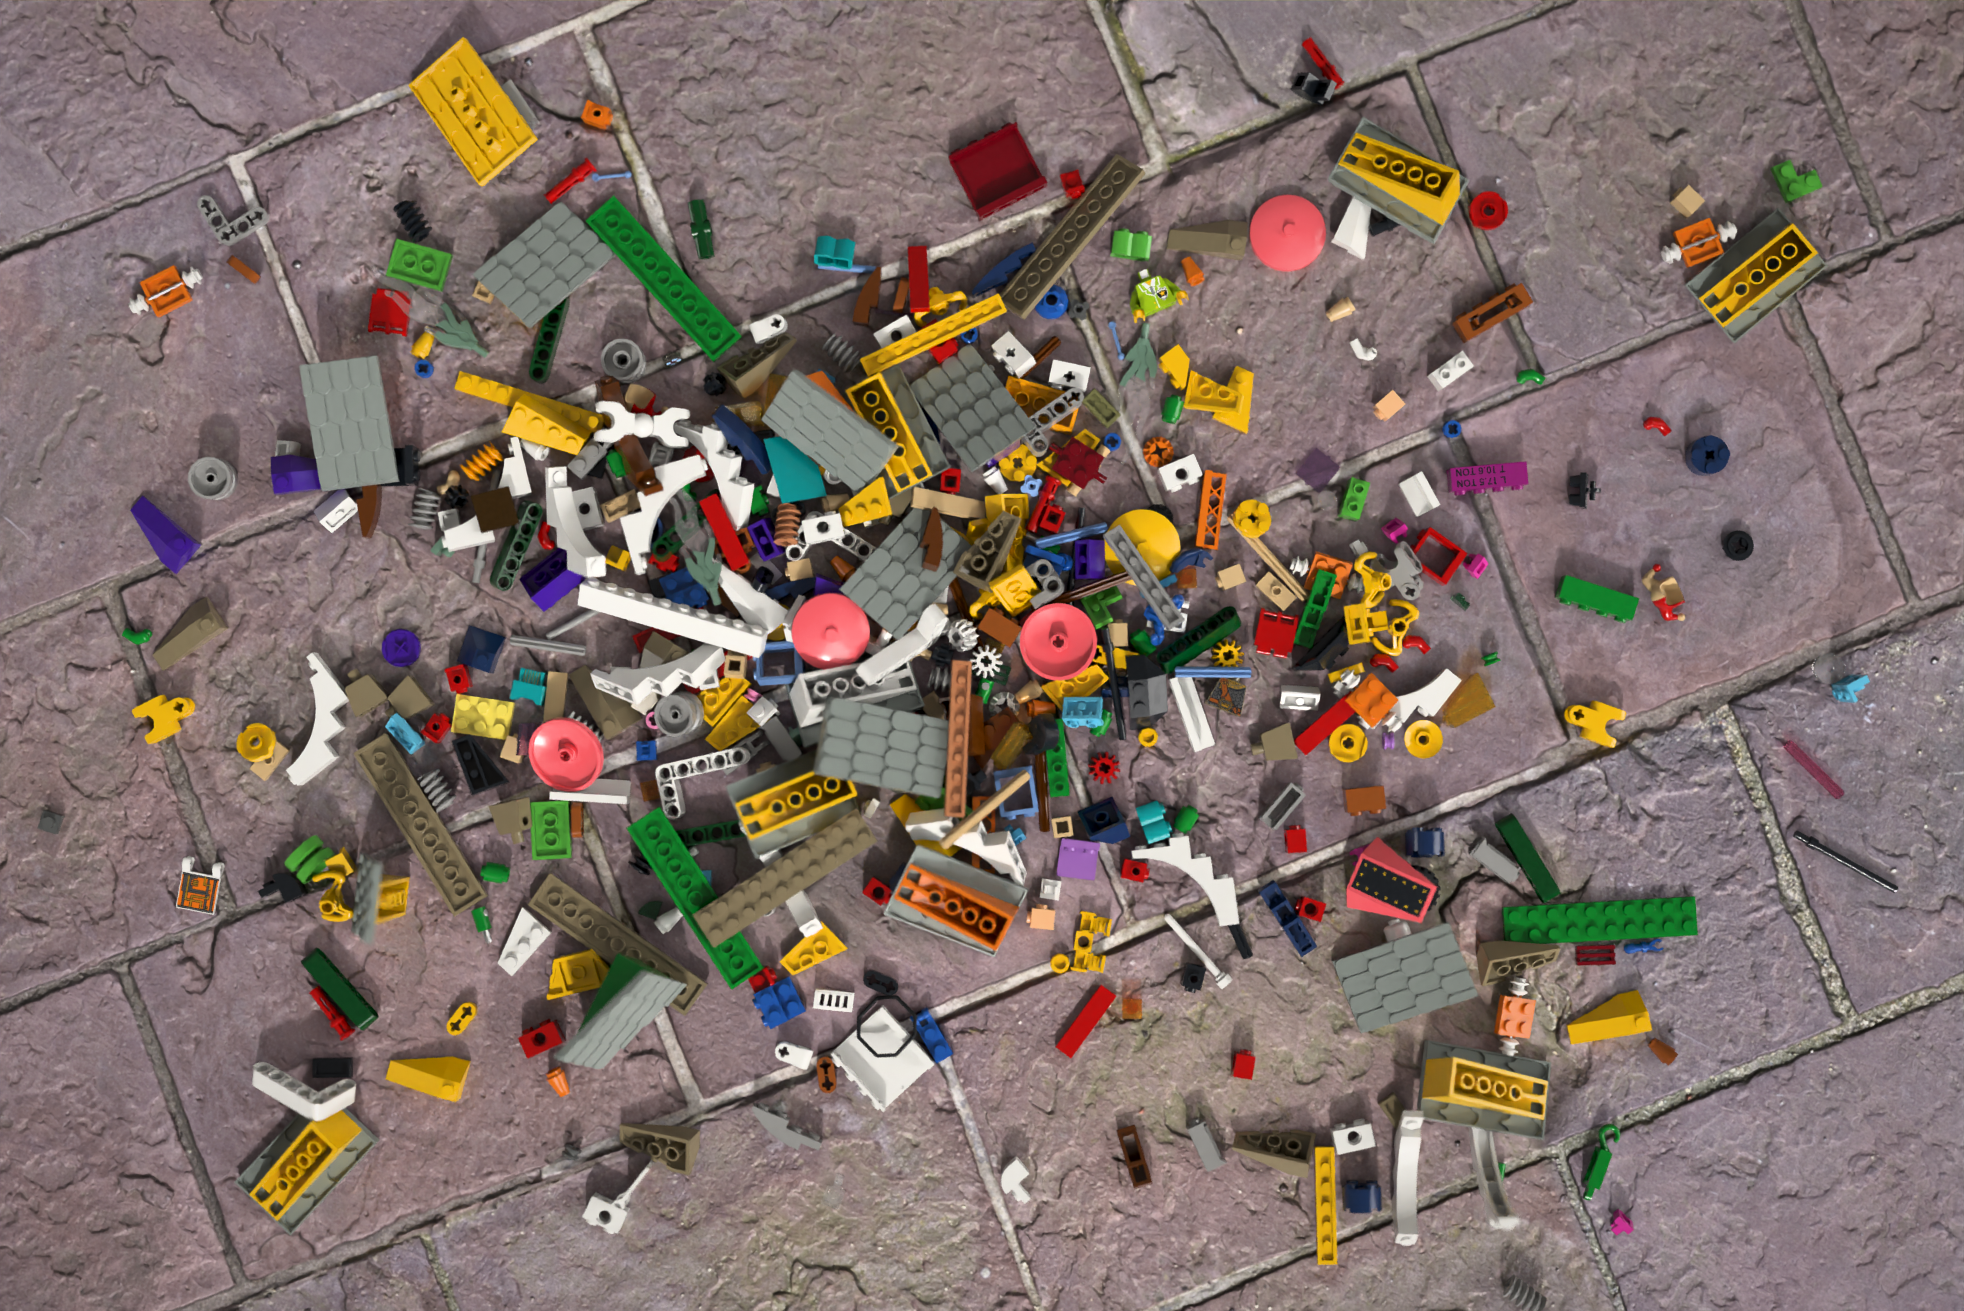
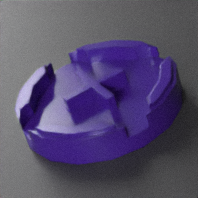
M397 629L391 631L384 638L381 650L383 657L391 665L406 667L417 661L421 653V644L419 638L413 632Z

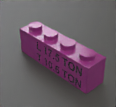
M1527 461L1457 467L1446 470L1448 493H1454V496L1466 495V491H1473V494L1485 493V490L1492 489V492H1503L1504 488H1511V491L1523 490V486L1529 484Z

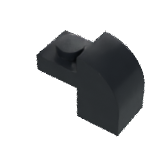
M1298 72L1290 90L1312 103L1323 104L1324 101L1330 100L1337 83L1333 80H1319L1310 72Z
M1052 713L1038 714L1027 724L1033 739L1022 748L1025 755H1039L1044 750H1053L1059 740V728Z
M290 872L272 875L274 880L263 884V889L258 891L261 898L280 891L285 903L292 902L308 894L305 885L297 878V875Z

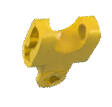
M160 695L132 709V713L135 718H143L148 715L153 719L154 728L145 735V740L147 744H154L182 730L178 721L190 716L194 712L195 703L187 697H177L168 702L166 695Z
M1592 700L1589 708L1581 705H1571L1565 709V720L1582 728L1579 737L1605 747H1615L1616 739L1606 733L1605 725L1610 719L1624 720L1626 716L1625 711ZM1574 712L1579 714L1578 718H1576V716L1573 715Z

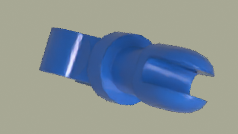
M1656 939L1648 943L1641 941L1640 944H1627L1624 946V951L1628 954L1638 951L1646 953L1647 950L1661 951L1664 948L1658 949L1652 946L1655 945V942L1660 943L1662 941L1661 939Z

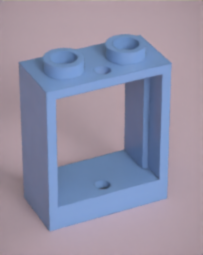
M789 641L766 643L765 651L759 658L753 657V661L756 662V668L753 669L754 680H757L760 686L795 683L798 675L805 673V660L797 652L794 643ZM794 651L795 675L764 677V653Z
M1032 766L993 772L996 792L1001 788L1000 778L1016 776L1022 770H1026L1030 775L1029 785L1033 807L1005 812L1002 802L999 805L1000 817H1005V821L1016 819V815L1024 814V817L1035 816V812H1039Z

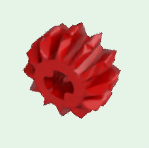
M1098 752L1099 760L1091 757L1095 765L1088 764V767L1094 768V770L1088 772L1089 775L1096 773L1093 777L1094 781L1100 776V784L1104 783V778H1106L1108 783H1111L1109 776L1117 779L1113 772H1120L1119 768H1114L1120 762H1112L1116 757L1115 755L1108 759V752H1105L1104 758ZM1103 762L1105 765H1109L1107 773L1099 770V767H1102L1100 764Z

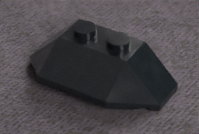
M1345 614L1292 667L1294 671L1329 670L1336 663L1334 660L1338 655L1342 657L1349 650L1347 647L1349 639Z
M1145 654L1125 656L1130 730L1150 728L1168 711L1166 673Z

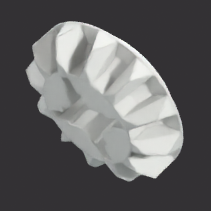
M1009 692L996 694L989 704L992 717L1002 711L996 704H1003L1005 699L1008 702L1007 706L1013 708V712L1017 717L1020 711V704L1016 697Z

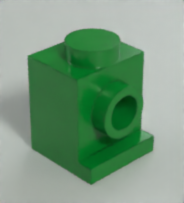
M761 485L754 488L751 504L752 513L755 516L759 515V517L769 513L767 505L770 504L766 494H761L764 491Z

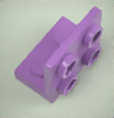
M1061 837L1057 876L1094 880L1100 843Z

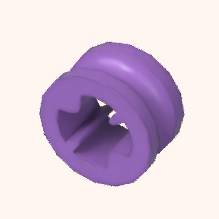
M1390 732V734L1382 733L1383 749L1388 747L1394 749L1393 732Z

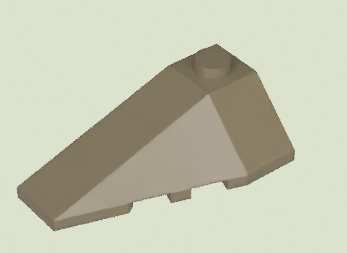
M1499 940L1481 943L1476 956L1480 983L1482 986L1506 981L1505 977L1515 974L1519 976L1522 975V971L1528 968L1537 969L1555 962L1560 947L1559 945Z
M1297 1129L1280 1133L1279 1130H1272V1133H1261L1260 1131L1236 1132L1232 1150L1284 1173L1308 1178L1316 1134Z

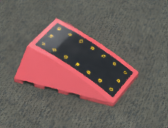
M1377 837L1361 853L1346 888L1347 907L1422 923L1437 887Z

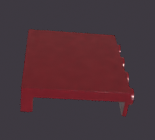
M1011 122L1006 123L1001 127V130L997 132L991 131L985 134L983 139L979 141L977 139L967 144V147L963 149L957 148L948 156V161L979 221L1047 187L1048 182L1045 176H1042L1017 128V122L1013 124Z

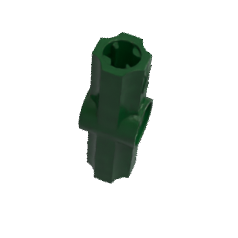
M703 199L692 200L688 202V208L691 218L690 227L696 243L697 256L699 260L715 257L711 238L713 236L712 229L707 218L706 206Z

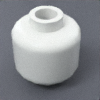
M1399 918L1388 921L1389 925L1384 928L1387 942L1411 934L1408 923L1406 921H1399Z

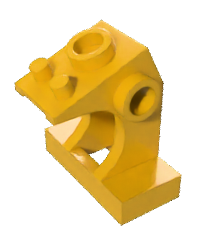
M1364 603L1344 606L1349 645L1370 642V636H1374L1373 632L1389 630L1386 610L1370 613V609L1365 610Z

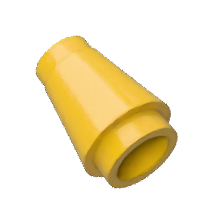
M425 330L411 346L412 350L410 352L417 358L424 360L429 355L435 334Z

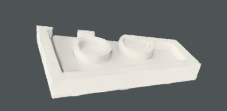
M522 907L498 961V964L511 976L520 969L552 933L525 907Z

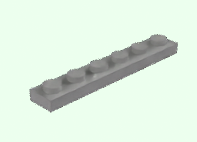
M1118 525L1105 533L1103 538L1167 631L1185 620L1122 527Z

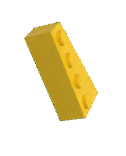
M523 394L516 401L502 430L503 433L578 455L583 449L591 434V431L526 394Z

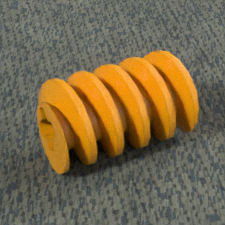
M491 442L490 447L485 444L483 445L484 452L479 449L477 450L478 457L474 454L471 455L472 462L466 459L467 466L460 464V467L470 479L479 481L480 477L478 474L485 476L484 469L491 471L490 464L497 466L496 459L501 462L504 460L502 454Z

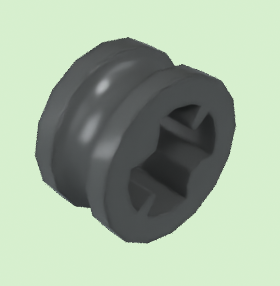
M566 1144V1150L562 1151V1155L572 1160H578L579 1157L577 1155L581 1153V1149Z

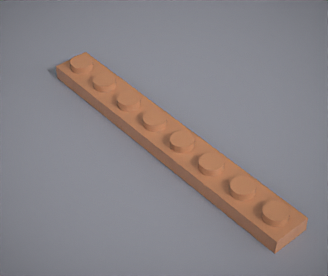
M951 661L944 802L945 817H965L971 661Z

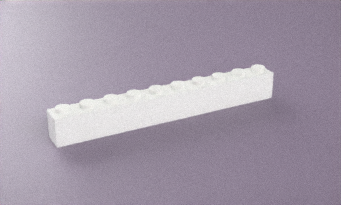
M587 578L580 584L579 606L757 658L765 651L768 630L763 629L759 625L745 624L741 620L728 619L720 614L714 615L703 609L690 608L686 604L673 603L669 599H659L648 593L635 592L631 588L618 587L614 583H604L597 578Z

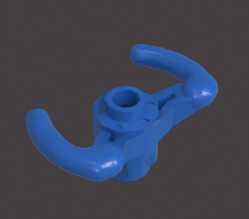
M1181 594L1172 597L1171 600L1179 610L1183 606L1184 597ZM1149 604L1144 612V616L1154 625L1155 633L1151 634L1150 641L1152 645L1157 646L1164 640L1165 626Z

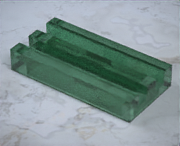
M981 659V662L990 665L992 663V661ZM995 664L996 667L1007 670L1005 674L992 669L995 675L1004 677V680L1002 681L990 676L984 679L1006 686L1011 667ZM971 669V675L977 676L976 672ZM980 673L977 677L983 678V674Z

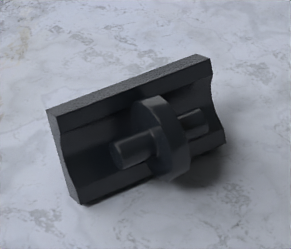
M1586 472L1570 476V487H1580V494H1570L1569 504L1579 506L1581 509H1587L1588 493L1590 494L1589 500L1595 501V494L1601 493V489L1596 488V481H1590V488H1588V474Z
M981 768L973 775L970 772L967 774L966 795L972 794L974 789L977 791L981 789L980 783L988 778Z

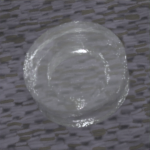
M1331 491L1321 492L1316 499L1318 507L1322 510L1332 509L1336 504L1335 494Z

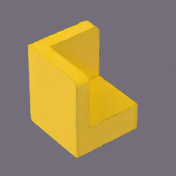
M987 518L969 521L966 536L972 545L991 525Z
M612 545L605 558V563L626 571L631 560L630 552Z
M344 847L340 849L338 854L325 861L329 870L342 872L345 876L354 872L356 867Z

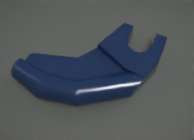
M1196 547L1178 555L1173 560L1169 571L1171 573H1178L1188 565L1205 568L1206 565L1203 563V559L1206 557L1211 561L1213 557L1208 552Z

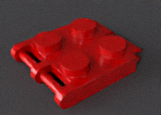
M377 288L376 294H372L368 332L379 331L385 332L388 335L395 333L407 337L412 305L409 292L394 290V295L392 296L391 289Z
M1261 608L1253 644L1257 646L1256 653L1270 655L1271 649H1274L1273 656L1286 659L1288 652L1292 653L1299 615L1290 616L1282 614L1281 611L1276 613ZM1264 614L1276 616V618L1267 617ZM1281 618L1291 619L1293 622L1281 620Z

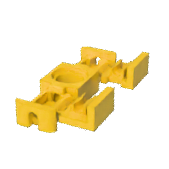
M1080 911L1079 914H1082L1080 929L1076 930L1073 950H1076L1074 964L1070 968L1073 971L1087 972L1086 967L1088 970L1103 973L1106 955H1093L1091 947L1093 935L1097 934V932L1104 933L1103 935L1109 937L1112 919L1098 917L1093 912ZM1081 936H1086L1089 939V943L1085 947H1081L1078 944V939Z

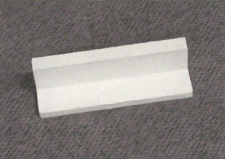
M1192 677L1169 679L1168 681L1193 752L1215 745Z
M596 779L587 788L576 792H565L553 788L549 799L629 804L631 781Z

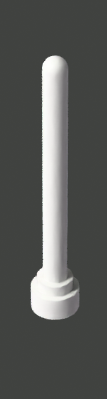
M1170 914L1164 915L1165 921L1216 977V984L1220 989L1226 987L1233 980L1230 975L1221 972Z

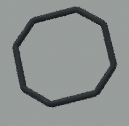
M897 995L875 997L857 1017V1038L877 1058L898 1056L917 1035V1015ZM896 999L913 1016V1034L896 1053L877 1054L861 1037V1018L878 1000Z

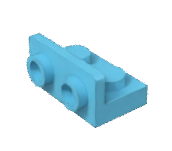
M1851 674L1831 684L1833 696L1840 702L1855 703L1858 699L1854 692L1864 689V685L1869 683L1870 680L1867 675Z
M1064 697L1062 720L1071 728L1079 726L1096 728L1103 726L1104 721L1101 718L1102 697Z
M397 713L389 719L385 726L411 755L425 744V741Z

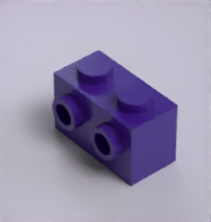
M770 517L747 527L757 547L758 554L764 562L786 552L784 546L773 543L776 532Z
M1091 539L1075 541V579L1097 580L1105 578V541Z

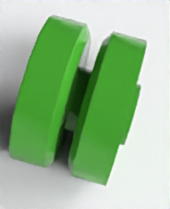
M314 835L303 842L287 858L284 865L291 872L299 870L297 878L303 884H306L312 880L314 875L322 872L327 867L325 861L336 854L329 847L321 849L323 841L317 835Z

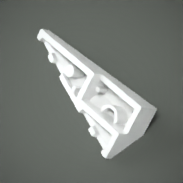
M1353 196L1331 242L1348 250V253L1364 259L1371 207L1358 201Z
M714 558L712 559L713 564H714V563H719V562H718L717 560H715ZM722 564L718 582L747 624L759 625L763 629L768 630L769 634L783 623L790 609H785L778 604L779 602L776 599L772 600L764 593L756 591L751 586L750 581L740 574H735L729 570L726 564Z

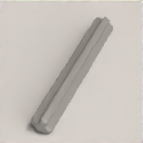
M511 635L510 644L515 646L582 656L586 653V646L518 635Z

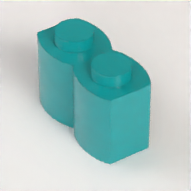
M827 235L818 236L814 263L820 266L852 269L856 242L847 238L835 239Z
M1156 800L1135 808L1148 844L1170 837L1169 833L1172 832L1169 821L1165 822L1163 814H1166L1162 803H1158Z

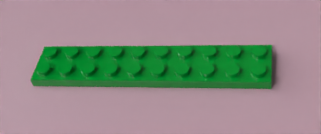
M614 195L586 220L588 225L713 362L742 337Z
M657 807L626 827L731 990L762 970L764 967L740 931L713 948L693 917V914L718 899V896L661 808Z
M1695 896L1502 907L1504 941L1550 944L1698 935Z

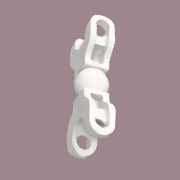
M600 401L596 403V411L608 415L612 422L609 430H599L594 433V440L614 443L624 435L634 433L641 438L649 435L650 437H655L666 448L684 449L688 447V439L677 436L673 430L675 421L686 420L690 417V411L687 409L670 408L660 416L654 415L651 417L645 413H638L636 415L629 413L618 402Z

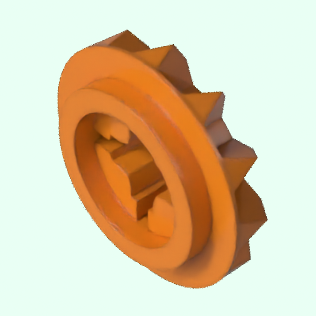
M1153 437L1146 442L1143 455L1151 466L1163 467L1172 460L1174 450L1168 439ZM1155 444H1157V447H1159V449L1166 448V450H1164V452L1161 453V458L1158 456V454L1151 455V453H1153L1156 450Z

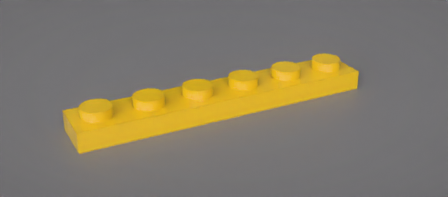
M1314 1146L1317 1264H1337L1334 1146Z

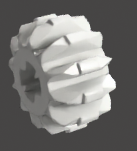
M967 619L953 621L947 628L949 633L946 636L950 639L948 643H952V649H957L958 652L971 650L978 643L976 638L979 635L975 632L977 628H974L973 622H969Z
M986 645V652H983L980 646L978 647L980 654L975 651L972 652L977 657V659H970L972 663L977 662L976 665L972 666V670L979 668L976 672L977 676L980 675L981 671H984L983 678L987 677V671H989L991 677H993L992 669H995L997 672L1000 671L995 664L1002 665L1003 663L1002 661H996L997 658L1001 657V654L993 655L996 652L995 647L991 653L988 652L989 645ZM984 656H988V659L992 660L991 665L988 664V667H984V663H981V659H984Z

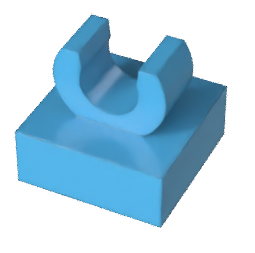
M1010 824L1004 828L1005 831L1010 832L1015 846L1026 839L1020 828L1014 830Z

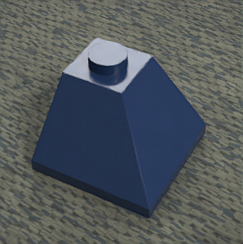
M469 625L457 662L494 674L506 637Z
M1113 797L1078 811V815L1090 840L1115 844L1131 837Z

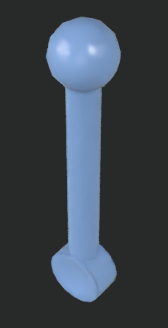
M625 171L624 173L607 175L594 173L592 179L597 182L605 178H630L631 172Z
M1110 322L1108 327L1113 333L1118 351L1117 357L1119 360H1123L1125 355L1121 351L1115 330L1116 323Z

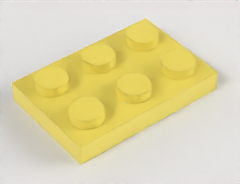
M457 694L451 732L506 740L507 735H510L515 702Z

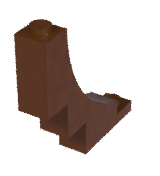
M606 375L602 376L600 380L594 381L599 402H618L627 411L619 381L615 377ZM602 413L604 423L611 428V418ZM634 433L624 435L621 439L614 442L615 450L622 456L626 477L645 496L664 491L662 483L655 477L654 468Z

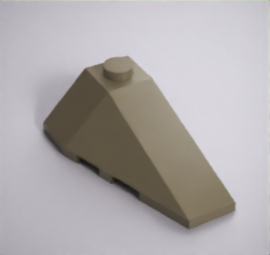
M1224 220L1170 229L1167 249L1242 261L1245 254L1248 223Z
M784 332L765 341L764 346L754 349L753 347L748 349V354L741 357L736 355L720 365L717 370L725 377L726 382L736 394L746 398L763 384L797 340L789 333Z
M1003 511L988 527V530L974 541L975 544L961 555L953 573L972 585L992 593L993 591L988 583L1001 576L1021 518Z
M208 597L203 598L188 609L153 653V657L163 671L228 629Z
M653 631L643 647L642 659L638 669L663 665L684 657L689 652ZM652 691L638 705L630 703V707L647 716L662 695Z
M584 665L571 673L569 677L607 740H611L642 720L639 712L630 707L631 702L595 688L590 674L593 671Z
M621 1123L620 1143L638 1153H645L651 1157L650 1160L661 1162L666 1165V1169L672 1172L690 1175L700 1148V1130L683 1126Z

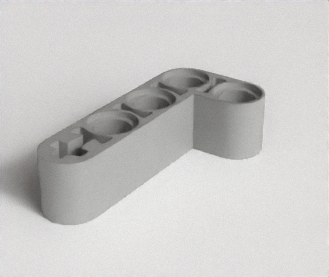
M1079 388L1068 390L1029 417L1036 428L1032 434H1026L1021 439L1034 456L1041 457L1047 451L1048 441L1043 432L1082 405L1084 399L1082 390ZM1072 396L1074 398L1078 397V401L1074 399L1070 402ZM1062 406L1064 411L1058 413L1054 410V407ZM1045 416L1049 421L1043 424L1039 422L1038 418ZM1040 442L1044 445V448L1037 450L1034 444Z

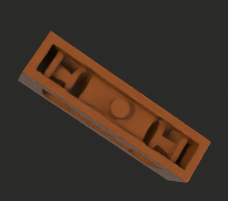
M1513 283L1505 288V293L1501 295L1496 293L1488 298L1489 302L1483 305L1480 302L1472 307V312L1468 314L1463 312L1456 316V321L1452 325L1463 344L1530 306L1533 301L1524 285L1520 283L1516 286ZM1507 297H1511L1505 302L1508 309L1483 322L1479 326L1480 328L1473 331V328L1480 324L1477 317L1500 305ZM1515 304L1518 305V306H1516V307L1513 308V309L1510 308V307H1512V306L1515 305Z

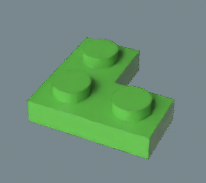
M1790 160L1770 169L1785 203L1823 187L1816 170L1798 177Z
M1113 586L1080 599L1095 629L1113 622L1106 606L1122 599V595L1118 587Z

